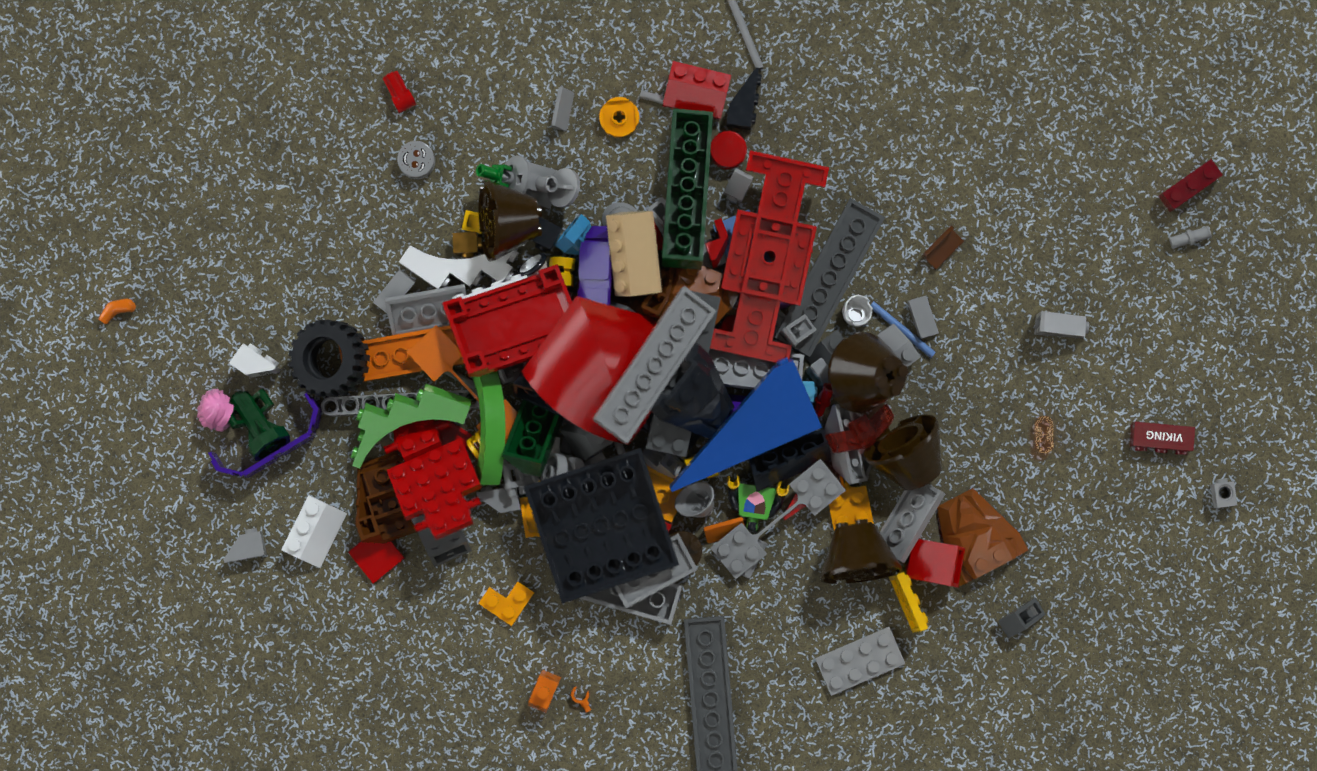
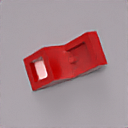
M722 218L714 220L715 230L719 239L705 243L713 269L717 268L729 245L728 234Z

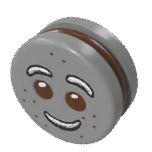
M411 141L402 146L397 156V162L405 176L418 180L432 173L435 167V155L426 143Z

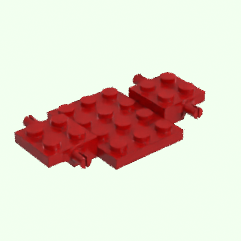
M431 419L416 421L393 430L394 443L384 446L386 454L398 450L405 461L388 469L387 473L406 521L425 513V520L414 524L415 530L418 533L429 528L435 540H438L474 524L470 509L482 505L481 501L477 497L467 502L463 496L481 489L482 486L462 438L442 445L439 431L450 427L448 420L436 424Z

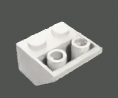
M243 343L229 362V364L251 378L275 374L281 371L277 367L279 363L268 355L265 358L261 356L263 351L251 343L248 346Z

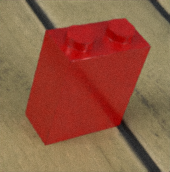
M918 539L910 553V559L906 565L905 572L913 580L958 588L965 548Z

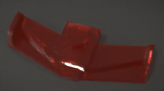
M885 404L869 420L865 414L847 424L850 430L825 435V438L834 454L866 449L874 445L876 439L892 424L894 415L888 404Z

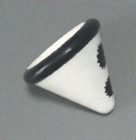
M539 253L530 257L521 265L518 274H521V276L527 275V278L537 275L539 270L547 268L546 255Z

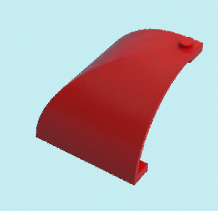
M576 296L523 368L522 373L538 395L567 420L596 436L624 444L595 422L593 418L657 323L654 318ZM650 411L626 445H629L641 430L651 413Z

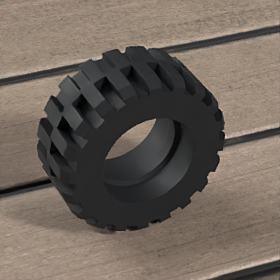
M317 320L315 323L307 324L305 326L306 330H300L297 333L298 339H293L291 343L293 350H289L288 356H291L289 368L294 370L291 373L293 379H298L297 384L301 388H306V392L320 397L348 395L349 391L356 390L358 388L356 384L364 381L363 374L368 373L369 367H366L367 361H370V355L366 354L369 348L368 344L362 342L365 339L363 335L357 333L355 327L340 321ZM328 340H334L341 348L342 364L335 375L326 378L318 370L316 357L323 343Z

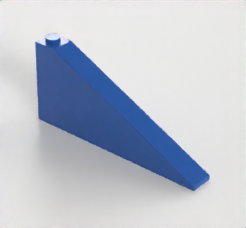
M785 357L776 361L777 365L767 372L716 431L713 437L707 441L669 485L671 492L822 428L792 358L788 359Z

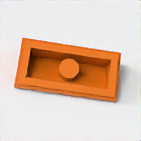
M743 517L704 527L707 543L719 541L741 522L744 525Z

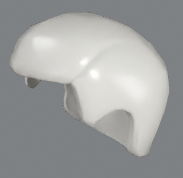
M858 294L851 296L844 303L842 315L849 325L860 327L866 325L871 319L873 308L869 304L867 297Z

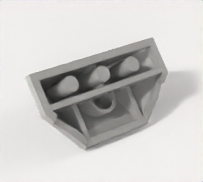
M834 404L825 425L832 466L848 484L868 481V474L872 465L866 461L864 456V450L870 443L866 420L860 413L850 412L839 404Z

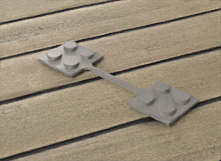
M821 459L789 484L798 495V501L758 534H751L741 522L711 547V550L735 579L767 555L758 543L759 536L797 505L805 504L815 516L846 491Z

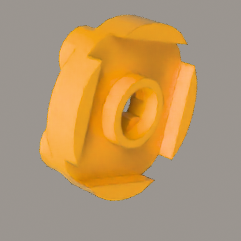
M611 98L600 110L599 120L601 127L606 134L616 138L629 136L636 130L639 124L638 108L627 98ZM617 112H621V115L625 116V119H622L620 123L614 120Z

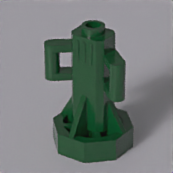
M264 388L257 391L253 396L248 391L243 392L242 390L232 395L230 403L234 409L228 423L232 429L247 428L249 432V453L255 461H261L290 442V435L285 427L267 421L264 416L274 406ZM260 398L265 404L261 409L256 404ZM233 414H237L241 420H236Z

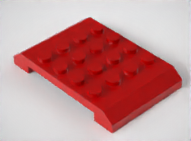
M557 264L539 270L537 275L468 298L462 299L460 296L442 302V306L468 376L480 377L530 360L570 306L572 300Z

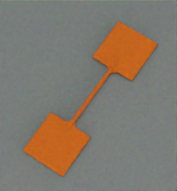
M435 325L407 353L434 382L443 373L451 372L479 402L476 394L453 371V364L461 358L458 347ZM505 399L506 445L518 412ZM480 422V423H479L477 426H475V427L481 432V422Z

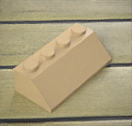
M653 211L620 212L606 215L615 296H636L662 292Z

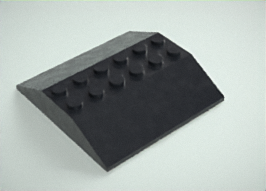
M641 448L523 486L562 604L679 565Z

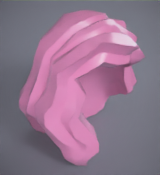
M212 389L206 391L205 395H202L200 405L197 407V418H199L204 428L208 427L211 430L215 428L216 431L222 432L230 427L228 422L234 407L229 403L230 397L225 395L223 390Z

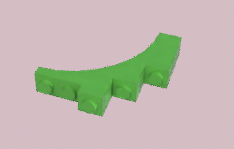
M425 383L423 390L419 389L416 400L395 393L394 399H389L386 410L366 403L364 409H359L356 420L359 421L358 428L361 429L357 438L360 443L358 448H353L350 457L353 459L352 466L360 469L366 455L373 446L385 435L403 425L431 419L449 420L464 424L471 406V399Z

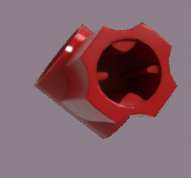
M398 71L391 72L382 78L399 114L417 105Z

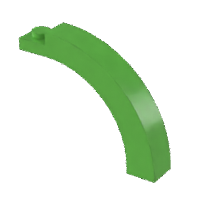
M492 372L480 377H472L480 406L481 435L476 474L481 485H500L504 462L502 457L505 447L504 399L498 372Z

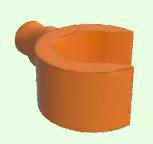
M575 686L571 691L572 700L581 704L585 713L591 711L588 702L589 690L583 700H578L574 696L577 687Z

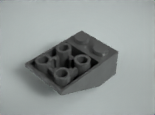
M425 513L413 518V524L424 521ZM429 528L418 532L434 567L472 551L463 529L438 540H435Z

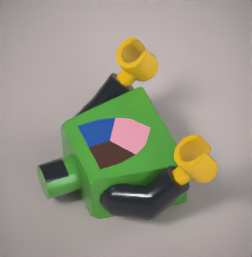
M730 476L727 477V484L729 486L728 500L732 509L738 513L739 517L747 518L746 528L752 531H757L759 519L767 520L774 517L782 507L790 488L788 484L786 489H782L780 487L781 482H779L777 489L767 487L757 492L755 485L740 483L739 476H737L735 482L730 481Z

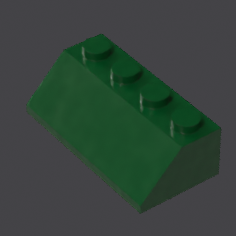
M523 400L502 452V457L520 472L542 477L564 418Z

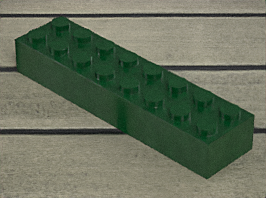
M673 108L661 267L702 269L713 112Z

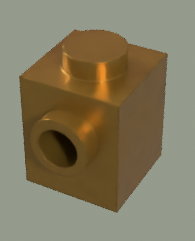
M477 232L452 233L454 255H462V258H473L474 254H479L478 249H482V237H478Z

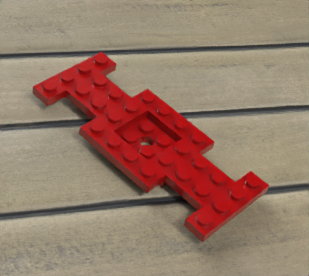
M750 150L746 171L765 175L758 212L752 213L737 210L721 289L740 293L733 331L728 332L714 329L710 349L776 363V361L785 357L789 359L792 345L772 341L780 302L796 306L801 305L817 226L798 222L805 184L825 188L829 167ZM765 252H773L775 260L771 263L764 260Z

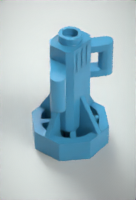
M579 214L562 233L554 246L563 253L579 255L581 242L585 240V235L591 228L590 221L582 214Z

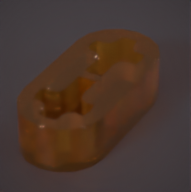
M1040 416L1034 422V445L1040 454H1047L1054 447L1053 421L1048 416ZM1042 419H1045V423H1049V426L1045 428V434L1042 433V427L1038 426ZM1043 436H1045L1046 443H1049L1046 451L1043 450V447H1039V443L1043 442Z

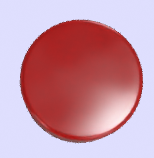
M723 131L713 138L710 157L716 166L730 170L737 168L743 163L747 153V145L741 135L733 131Z

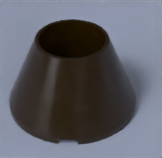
M933 415L912 416L899 421L901 425L890 431L888 427L880 432L864 450L866 461L904 490H915L932 482L942 471L939 423Z

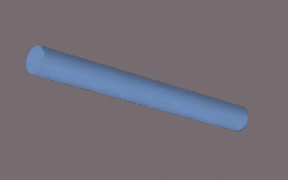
M873 301L871 304L873 311L888 324H895L916 347L930 358L936 353Z

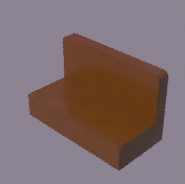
M952 225L921 256L935 270L964 242L953 231L954 227Z

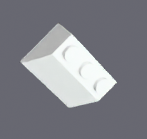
M308 495L282 551L321 568L347 513Z

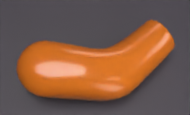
M131 299L111 301L105 306L98 319L108 324L119 313L133 312L136 309V304Z

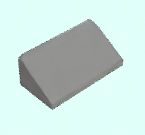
M564 87L558 88L551 126L553 129L567 131L574 93Z
M927 296L907 301L919 339L939 334Z
M819 358L806 369V373L820 390H822L824 383H828L829 366L822 358Z

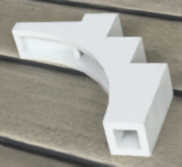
M409 246L399 263L436 289L447 287L452 280L449 278L451 275L472 288L473 285L477 286L483 278L481 276L482 272L496 282L502 281L504 283L509 281L514 273H512L513 267L508 263L509 261L513 263L519 252H517V248L496 261L489 262L485 254L473 258L454 260L438 258Z

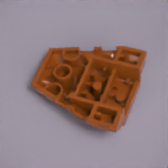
M703 265L701 270L675 268L669 302L660 317L655 318L656 323L659 322L683 286L687 287L690 291L721 297L715 326L726 313L733 309L740 293L722 290L721 284L724 274Z
M974 488L948 500L937 508L943 542L965 548L959 586L979 578L1028 551L1020 533Z

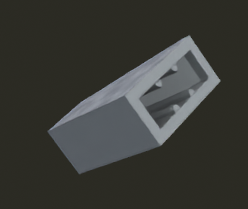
M1041 311L1035 315L1034 335L1084 338L1085 334L1089 333V322H1086V316Z

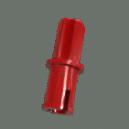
M829 383L823 384L820 394L815 398L816 402L813 408L818 418L822 417L826 407L831 403L830 399L833 390Z

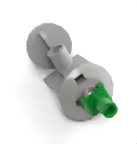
M519 155L511 157L505 164H494L492 167L479 164L476 168L477 176L487 178L489 181L537 199V205L551 209V204L559 208L570 206L576 200L580 191V179L574 170L563 168L557 171L528 162L525 157Z

